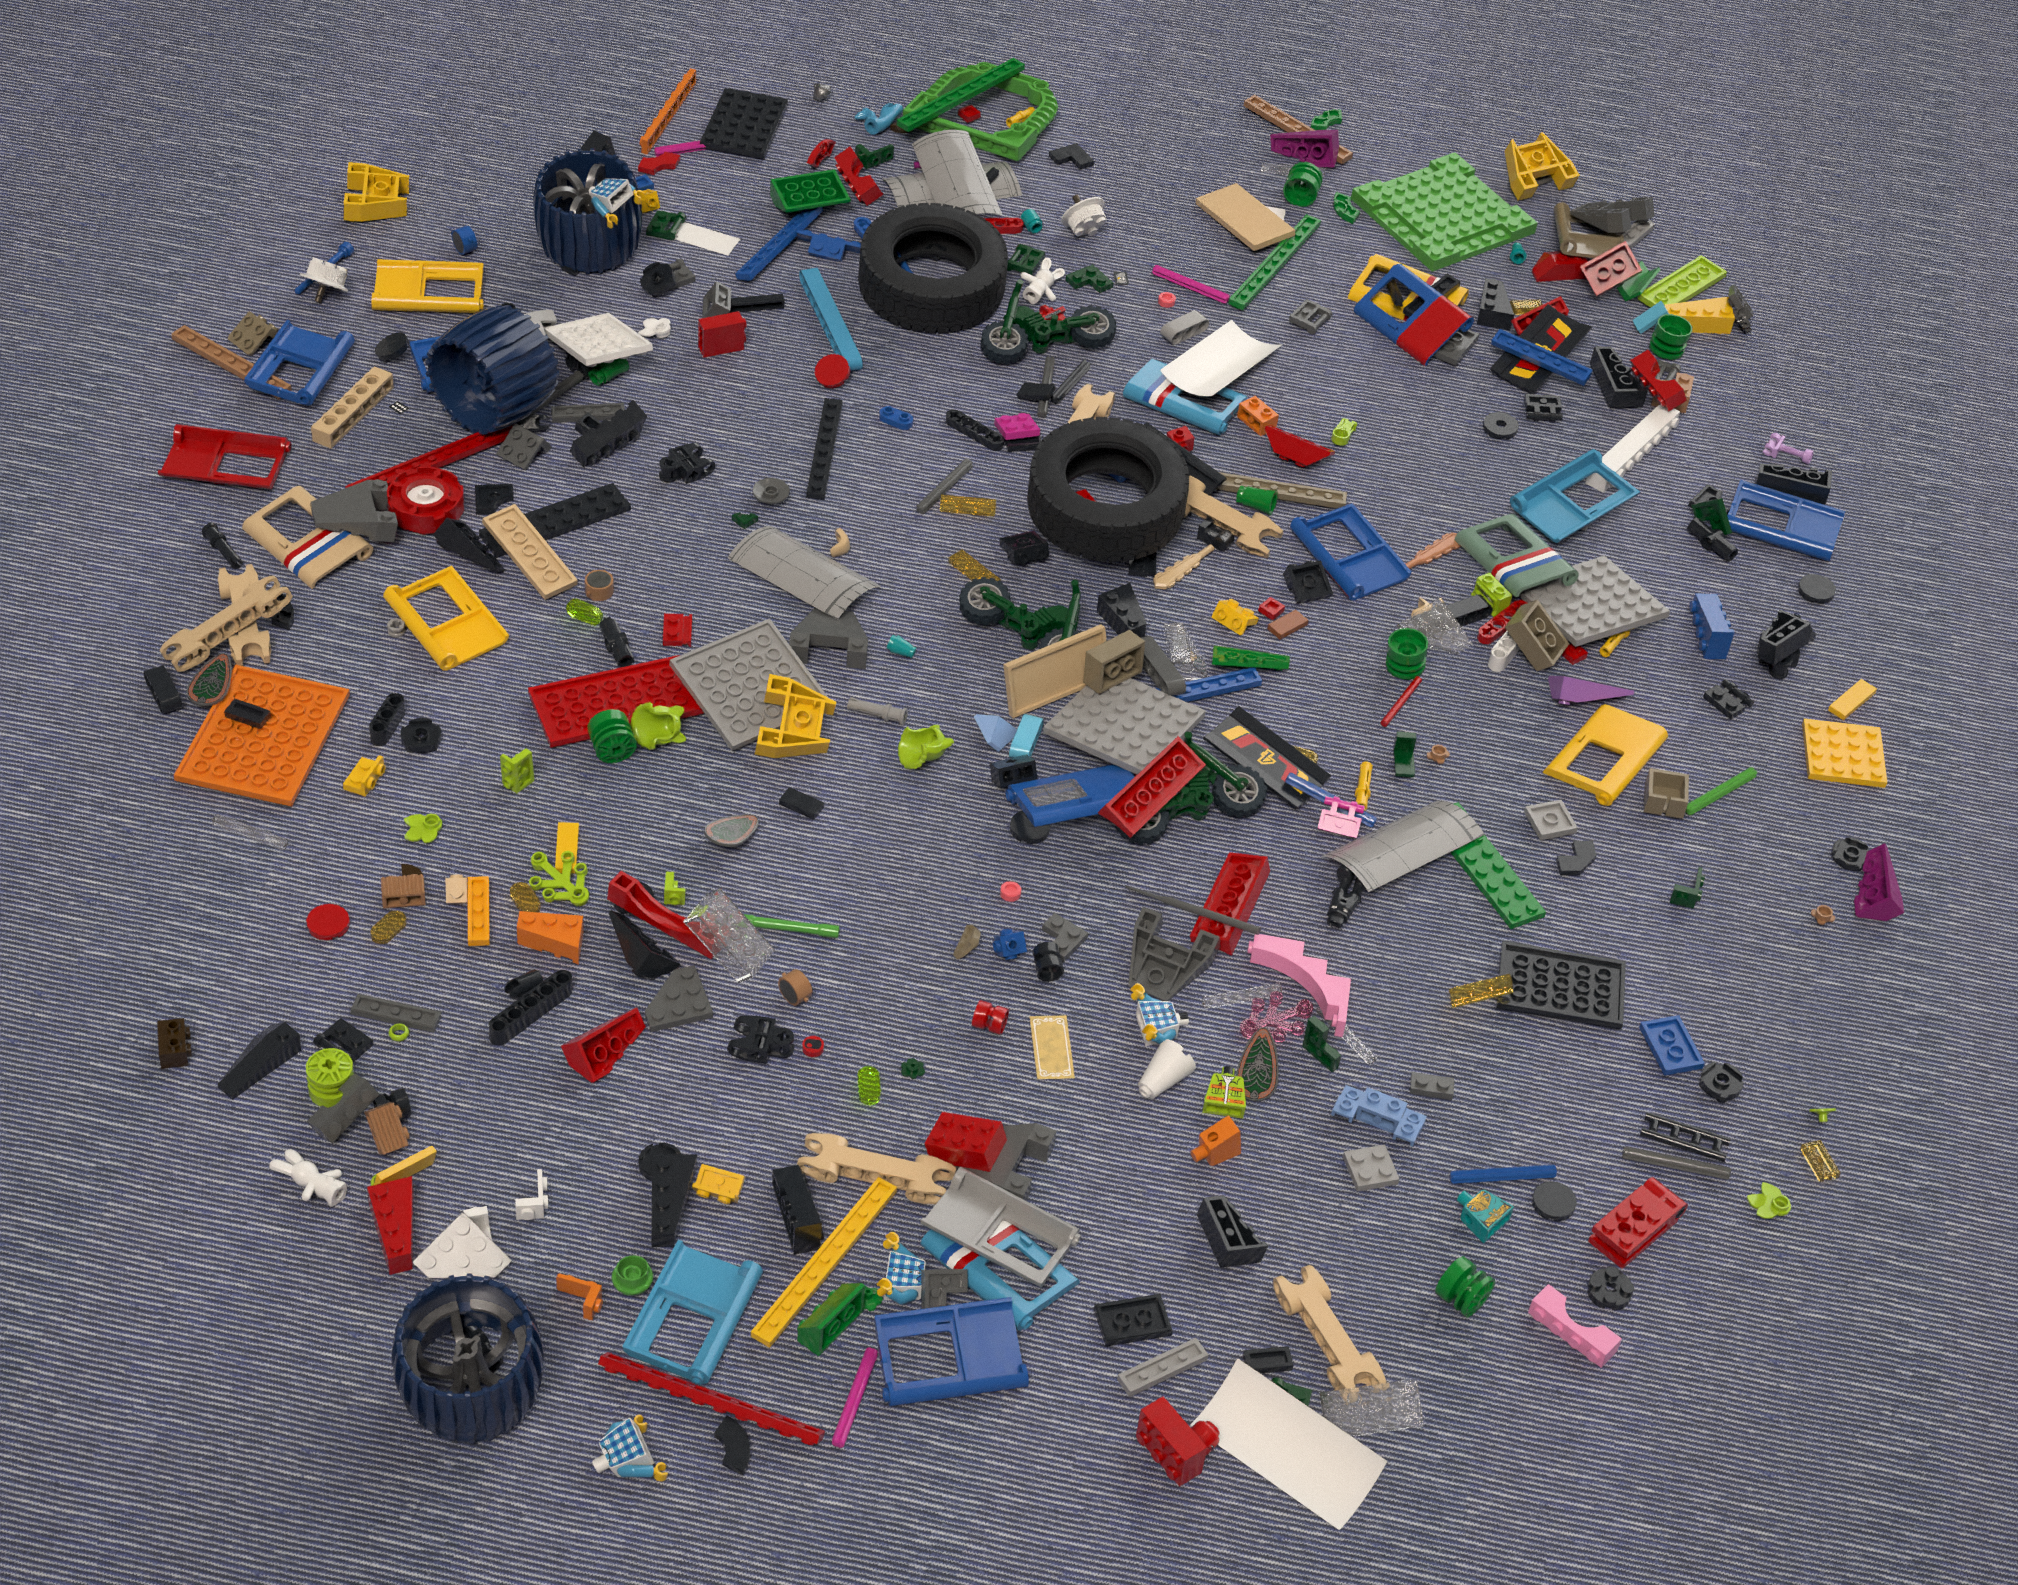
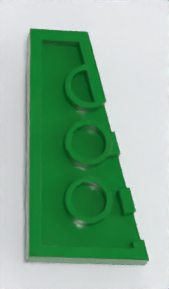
M1213 646L1212 665L1273 668L1275 670L1289 669L1290 656Z

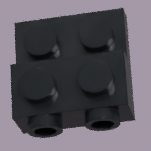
M1035 531L999 538L1000 546L1007 551V558L1016 565H1022L1032 560L1040 561L1045 557H1049L1048 542Z
M1310 560L1301 565L1291 564L1287 566L1283 573L1287 587L1293 591L1297 604L1333 595L1321 560L1315 562Z

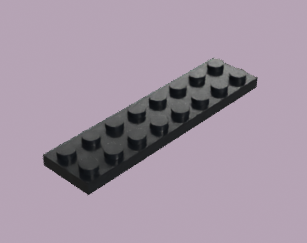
M614 483L525 513L524 515L546 541L630 511L631 504ZM487 528L479 530V537L495 558L507 555Z

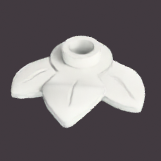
M654 318L646 319L643 321L645 328L638 332L641 336L649 337L656 335L658 338L667 337L670 335L671 330L670 320L667 318L659 320Z

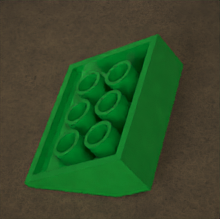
M835 169L775 178L770 181V197L774 205L784 212L851 202Z

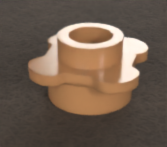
M1437 744L1432 747L1431 752L1427 753V758L1432 759L1438 764H1443L1445 758L1449 757L1450 753L1445 746Z
M1820 905L1817 909L1811 911V915L1816 918L1817 923L1820 925H1824L1829 921H1835V916L1832 915L1833 910L1827 905Z

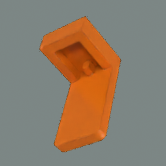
M560 1273L557 1275L556 1284L558 1291L586 1298L583 1304V1318L592 1321L595 1313H599L602 1308V1285L593 1281L577 1279L572 1275Z

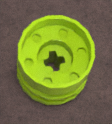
M328 1048L317 1051L309 1057L306 1063L308 1094L312 1102L318 1106L323 1105L329 1108L341 1100L343 1094L339 1091V1088L354 1074L353 1061L347 1053L339 1049Z

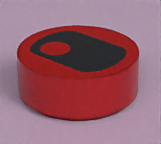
M808 1036L803 1040L802 1051L806 1056L818 1057L824 1051V1042L818 1036Z

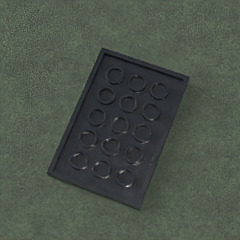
M725 88L700 140V144H704L705 149L765 159L788 106V99Z
M1502 941L1496 1008L1622 1030L1626 961Z

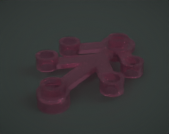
M1273 991L1270 994V1005L1266 1017L1258 1020L1259 1012L1263 1011L1265 1002L1262 998H1254L1249 1019L1243 1020L1240 1024L1241 1034L1245 1038L1250 1039L1259 1028L1272 1026L1276 1029L1274 1031L1268 1030L1277 1042H1283L1286 1039V1031L1292 1032L1294 1035H1302L1305 1028L1303 1022L1294 1021L1289 1023L1283 1020L1296 1015L1303 1019L1309 1018L1312 1015L1313 1005L1309 1000L1302 999L1295 1007L1276 1013L1278 1005L1282 1003L1283 995L1279 991Z

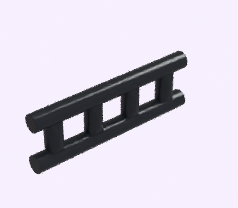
M1646 1112L1644 1120L1650 1121L1649 1129L1642 1127L1640 1136L1725 1162L1727 1154L1720 1151L1722 1144L1729 1146L1731 1138ZM1662 1125L1672 1128L1670 1136L1657 1132L1658 1126ZM1680 1131L1693 1135L1691 1143L1678 1139ZM1701 1138L1713 1141L1712 1149L1700 1146Z

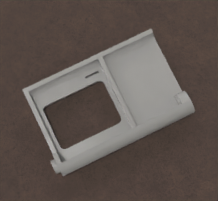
M963 1167L958 1168L949 1189L929 1214L921 1219L922 1225L1040 1288L1051 1276L1072 1246L1076 1247L1081 1239V1235L1078 1234L1079 1228ZM1002 1221L1009 1222L1057 1248V1251L1042 1270L1022 1262L987 1242Z

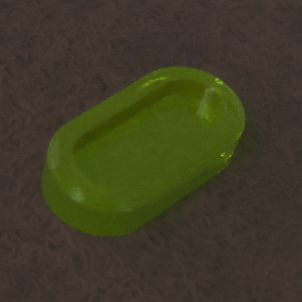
M573 598L566 604L567 613L580 621L595 626L603 619L602 611L587 602Z
M871 1066L862 1067L858 1071L857 1076L859 1100L865 1105H874L879 1102L881 1096L879 1072Z

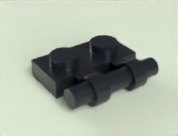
M1525 394L1524 403L1527 419H1533V421L1542 419L1549 420V422H1555V420L1562 421L1563 414H1560L1562 409L1560 396Z
M1724 679L1721 683L1724 689L1717 684L1705 691L1703 695L1704 699L1730 720L1744 712V704L1749 708L1754 704V701L1750 699V695L1740 691L1734 682H1729L1727 679Z

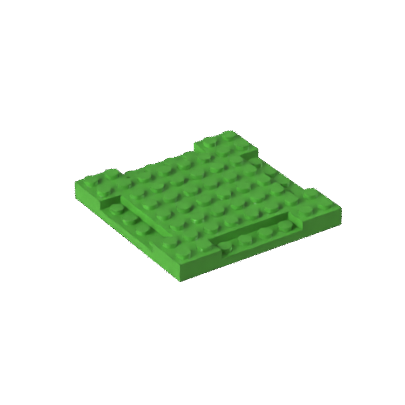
M1456 152L1431 160L1429 167L1384 183L1378 179L1355 187L1351 195V200L1432 272L1535 234L1538 223L1518 205L1511 207L1474 175L1475 169Z

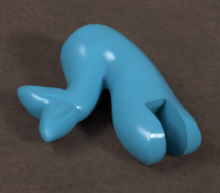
M887 103L882 107L879 118L876 117L872 110L863 108L862 111L856 114L855 119L865 120L864 126L867 132L872 135L878 134L887 129L902 114L903 106L901 104Z

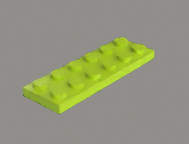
M1701 255L1645 289L1637 299L1650 308L1660 301L1664 305L1686 302L1725 278L1727 271Z

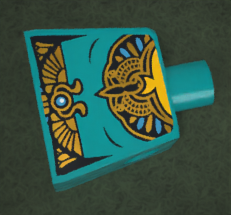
M1481 1190L1474 1197L1463 1191L1457 1198V1202L1464 1206L1460 1217L1461 1221L1483 1243L1510 1220L1514 1206L1486 1190Z

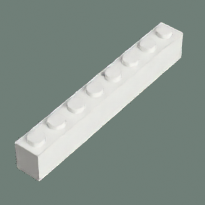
M1658 405L1602 457V462L1619 476L1623 477L1627 470L1630 471L1636 462H1640L1642 457L1648 454L1654 445L1657 446L1661 439L1669 434L1672 428L1675 429L1678 426L1680 411L1676 409L1668 411L1664 406ZM1593 473L1586 478V484L1602 493L1608 488L1613 487L1610 482L1598 473Z

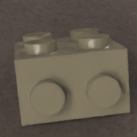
M249 311L229 334L228 340L248 356H252L268 336L273 339L279 329L271 323L267 325L268 321L260 314L256 316Z

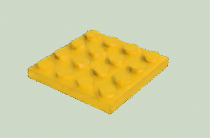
M1812 719L1803 720L1802 728L1808 779L1886 787L1887 775L1880 727Z

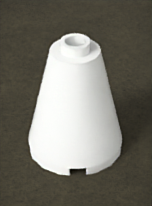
M1169 1039L1160 1043L1138 1083L1139 1092L1145 1098H1155L1193 1073L1196 1069V1064L1190 1054L1186 1056L1182 1052L1184 1048Z

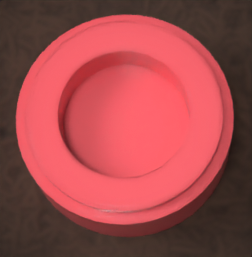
M1170 292L1161 293L1158 299L1159 305L1165 308L1173 307L1176 301L1175 295Z
M1005 882L1001 886L1000 895L1005 901H1017L1021 896V887L1015 882Z

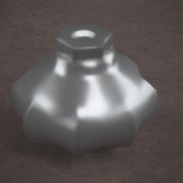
M816 83L813 86L814 100L821 101L826 99L831 93L829 85Z

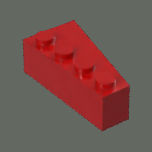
M412 1176L368 1186V1202L389 1275L412 1270L414 1197Z

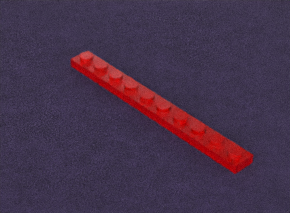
M511 425L485 435H480L479 432L346 485L345 488L366 480L376 479L387 481L389 486L394 477L403 471H406V474L417 471V467L421 466L440 468L503 442L513 426Z
M610 1352L600 1356L598 1365L604 1366V1370L607 1372L626 1374V1378L629 1380L645 1381L651 1388L667 1389L669 1394L673 1396L689 1397L691 1402L695 1404L711 1405L713 1410L717 1412L733 1413L735 1418L739 1420L755 1421L757 1426L761 1428H774L779 1430V1434L786 1437L796 1436L801 1438V1442L808 1445L818 1444L824 1438L825 1431Z

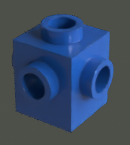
M1012 928L1000 930V934L994 935L993 949L997 956L1005 957V960L1017 958V954L1027 952L1024 931H1012Z

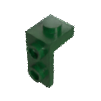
M859 144L855 147V154L864 165L863 167L869 169L892 160L894 146L890 144L870 152L862 144Z
M1396 732L1393 745L1395 776L1415 777L1413 752L1417 739L1416 733Z
M1698 867L1693 888L1678 884L1674 885L1670 903L1694 909L1696 901L1700 902L1703 891L1699 889V887L1703 886L1705 876L1702 875V867Z

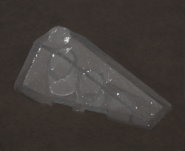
M1164 623L1167 657L1183 679L1197 680L1208 677L1206 662L1184 624Z

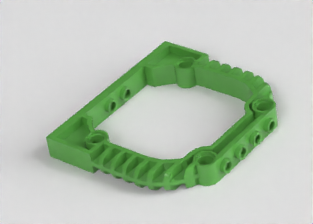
M980 62L977 65H968L967 68L957 67L954 70L947 71L926 92L921 91L903 109V116L997 67V65ZM1018 73L994 87L1028 97L1030 103L1039 106L1023 123H1014L1010 129L996 131L992 135L937 116L920 125L917 129L930 133L943 130L967 131L974 147L1019 161L1037 142V137L1054 120L1057 115L1058 104L1053 92L1049 89L1047 81Z

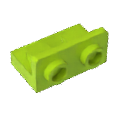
M525 748L512 759L505 754L500 756L502 783L507 789L517 794L534 782L533 759L530 750Z

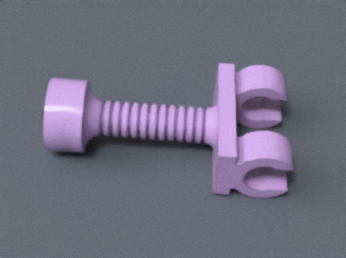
M1772 433L1769 443H1766L1763 453L1767 456L1776 458L1779 451L1797 457L1799 456L1802 462L1806 464L1810 463L1814 451L1809 449L1802 452L1783 445L1785 436L1782 435L1781 437L1778 433Z

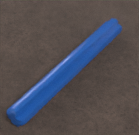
M1289 773L1285 782L1323 803L1326 796L1331 798L1335 796L1294 773ZM1337 808L1338 811L1348 815L1349 810ZM1366 811L1363 814L1358 812L1354 814V817L1361 818V823L1370 828L1374 826L1377 820L1375 816Z
M1555 1165L1454 1170L1450 1172V1181L1456 1184L1556 1177L1557 1169Z

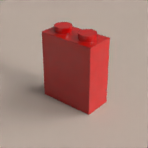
M739 311L698 319V348L703 358L744 350V342H746L744 329L747 328V324Z

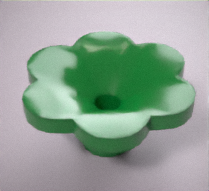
M865 1286L863 1310L874 1311L877 1305L882 1303V1297L877 1294V1288Z

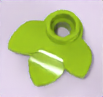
M415 814L404 818V822L411 827L405 834V839L415 842L422 839L425 844L430 843L437 838V831L442 828V820L436 814H428L426 816Z
M1762 1182V1194L1747 1195L1749 1204L1758 1209L1757 1216L1771 1219L1776 1215H1787L1791 1210L1790 1200L1782 1195L1777 1187L1769 1183Z

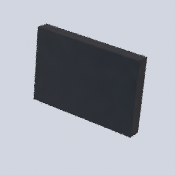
M1161 1294L1094 1304V1312L1105 1347L1172 1336L1173 1330Z

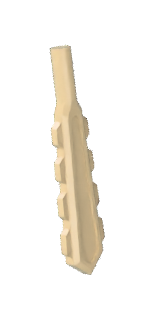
M1210 544L1198 553L1183 557L1182 561L1178 560L1174 563V566L1167 567L1164 572L1157 573L1153 578L1155 589L1166 590L1173 587L1176 581L1182 580L1185 574L1191 573L1192 568H1197L1200 565L1201 559L1214 551V546Z

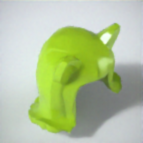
M651 702L640 704L634 710L635 712L632 714L630 723L631 730L634 733L637 744L643 748L654 750L656 744L665 745L670 742L682 743L686 741L685 735L681 733L680 716L684 712L683 707H653Z
M932 725L929 728L917 730L906 727L903 730L901 741L898 745L899 761L906 769H917L925 761L939 759L944 754L946 748L954 743V740L945 738L940 730V725Z

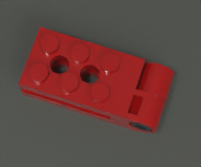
M1651 1177L1644 1185L1637 1188L1593 1226V1234L1589 1237L1588 1242L1623 1269L1676 1224L1686 1211L1688 1204L1657 1179Z

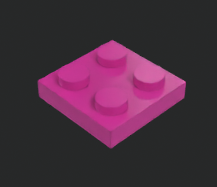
M1020 413L1015 416L1003 415L995 418L994 425L1005 440L1040 436V428L1029 414Z

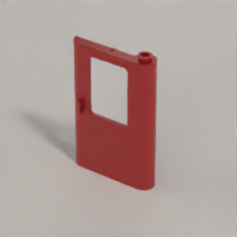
M176 424L173 431V446L162 469L158 470V475L213 482L214 484L222 485L230 484L272 489L285 457L291 451V442L288 441L287 437ZM226 453L275 459L269 476L266 478L217 472Z

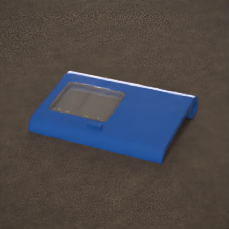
M1112 764L1008 785V789L1005 790V796L1012 805L1018 804L1034 827L1098 814L1134 776L1130 771Z

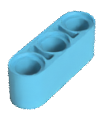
M1024 713L1010 747V758L1026 754L1031 757L1040 736L1044 718Z

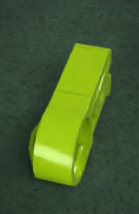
M1343 418L1333 430L1331 441L1336 445L1348 444L1353 431H1356L1357 422H1350L1349 419Z

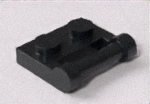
M342 1018L325 1032L317 1034L313 1040V1044L319 1048L341 1050L330 1042L332 1040L348 1051L346 1053L353 1062L373 1046V1040Z

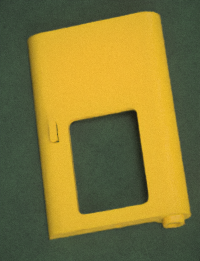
M377 259L375 290L372 292L371 299L372 310L449 313L480 312V310H484V299H481L484 264L477 262ZM429 279L474 281V298L424 296L426 281Z
M1603 704L1544 769L1543 773L1593 793L1601 805L1610 806L1667 740L1668 733L1664 727ZM1589 743L1622 755L1620 760L1600 782L1567 769Z

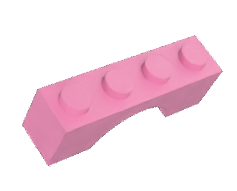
M1548 1284L1532 1300L1528 1313L1536 1321L1549 1328L1552 1333L1565 1340L1572 1348L1577 1349L1591 1362L1602 1368L1618 1351L1622 1338L1604 1325L1588 1328L1575 1323L1566 1312V1297Z

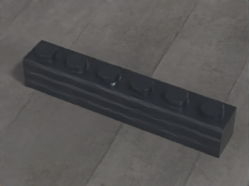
M783 294L731 298L729 313L784 309Z

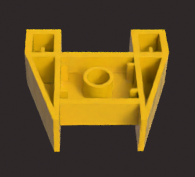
M1543 132L1539 134L1535 142L1517 146L1512 139L1504 151L1510 186L1518 201L1533 196L1538 188L1535 178L1551 175L1558 190L1573 187L1580 176L1573 162Z
M348 162L347 189L363 190V193H345L344 220L362 222L407 216V198L398 196L399 193L409 194V175L365 163Z
M769 674L764 702L784 707L780 730L760 726L755 755L781 758L827 753L830 739L820 738L823 714H834L836 701L791 678Z

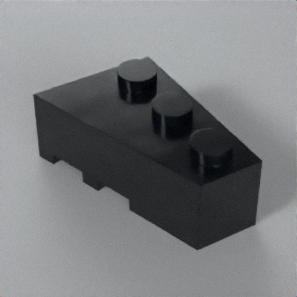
M1485 278L1477 325L1511 331V320L1514 318V313L1504 284L1497 279Z

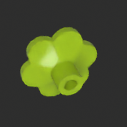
M1836 1108L1809 1109V1112L1819 1115V1122H1828L1827 1114L1836 1111Z

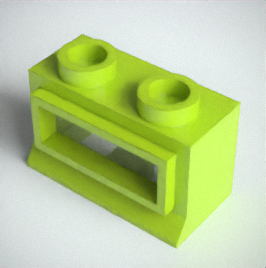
M1490 572L1477 577L1475 588L1471 593L1472 596L1480 594L1493 608L1491 613L1493 617L1508 607L1512 599V594Z

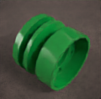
M1308 162L1295 164L1290 169L1283 188L1287 201L1299 207L1311 205L1316 200L1322 184L1323 176L1320 169Z
M1674 314L1660 316L1649 342L1651 351L1657 356L1669 360L1681 358L1692 333L1690 322Z
M1411 628L1398 629L1392 632L1387 646V671L1400 679H1414L1416 676H1420L1425 671L1428 649L1426 636L1422 632Z
M614 709L605 710L590 719L587 725V732L599 760L605 763H617L629 758L634 753L637 741L624 712Z
M1461 1256L1444 1272L1436 1286L1435 1293L1446 1303H1451L1455 1300L1454 1309L1457 1311L1461 1310V1314L1469 1318L1487 1301L1496 1282L1494 1278L1487 1276L1485 1271L1480 1270L1476 1273L1477 1266L1465 1256Z

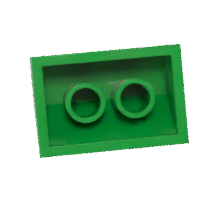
M863 1283L842 1284L837 1290H832L827 1300L822 1305L818 1304L814 1308L812 1315L799 1323L797 1327V1341L817 1356H820L863 1313L865 1285Z

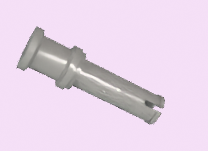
M850 697L847 704L848 710L879 716L886 722L891 720L899 722L900 725L905 724L908 716L907 708L900 709L892 707L891 704L884 706Z

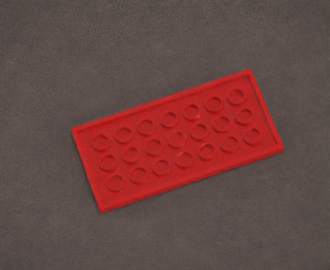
M680 655L529 687L528 695L550 748L590 739L587 732V725L590 719L605 710L614 709L624 712L629 723H631L632 714L637 706L647 702H651L653 707H683L684 712L680 719L704 714L703 710L669 665L671 659Z

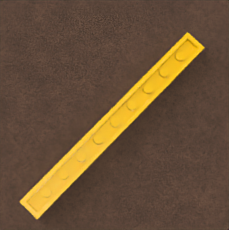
M880 1177L874 1181L752 1329L751 1337L769 1348L774 1344L897 1193L895 1185Z

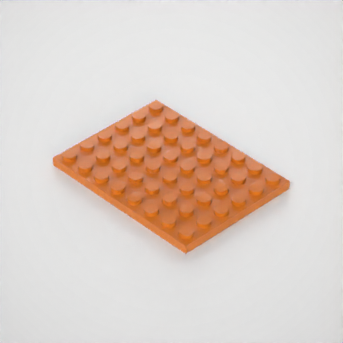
M235 664L227 696L223 701L212 705L174 773V781L292 807L350 696V690ZM235 698L270 710L271 717L261 729L226 718L224 711Z

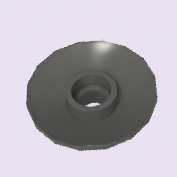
M776 478L761 479L753 486L754 497L767 504L783 502L790 493L789 486L784 481Z

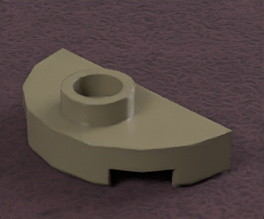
M966 925L953 954L957 960L967 955L979 944L981 933L974 925Z

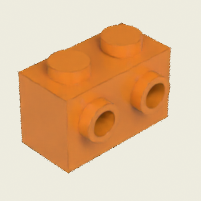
M1253 396L1239 403L1237 417L1258 435L1263 436L1266 434V425L1277 427L1279 415L1259 398Z

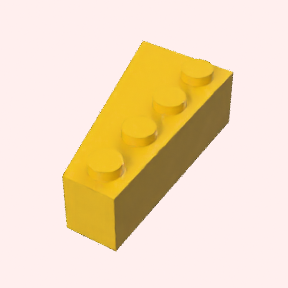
M1729 297L1665 305L1669 314L1678 315L1690 322L1692 333L1730 334L1735 320L1732 306L1728 301Z

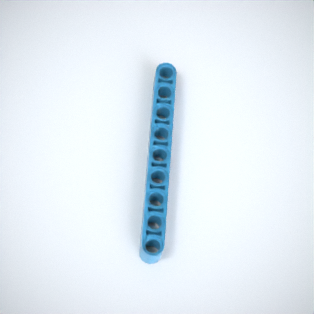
M818 268L800 270L799 278L801 285L834 353L843 356L848 361L850 371L862 369L861 355Z

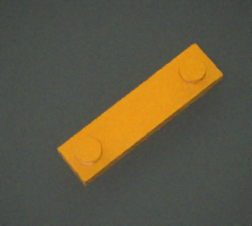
M489 876L468 877V946L490 945Z

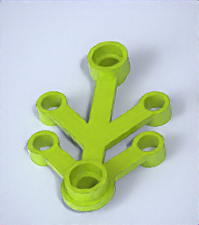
M565 851L561 855L563 862L562 874L548 862L546 854L535 852L531 857L532 867L538 871L544 870L554 880H541L539 876H533L529 880L531 889L539 890L546 888L542 892L546 902L570 900L575 906L585 905L590 896L588 889L584 887L585 876L588 873L586 864L578 863L575 865L574 870L577 879L576 886H574L570 882L572 864L575 861L571 851ZM552 888H564L568 892H555Z

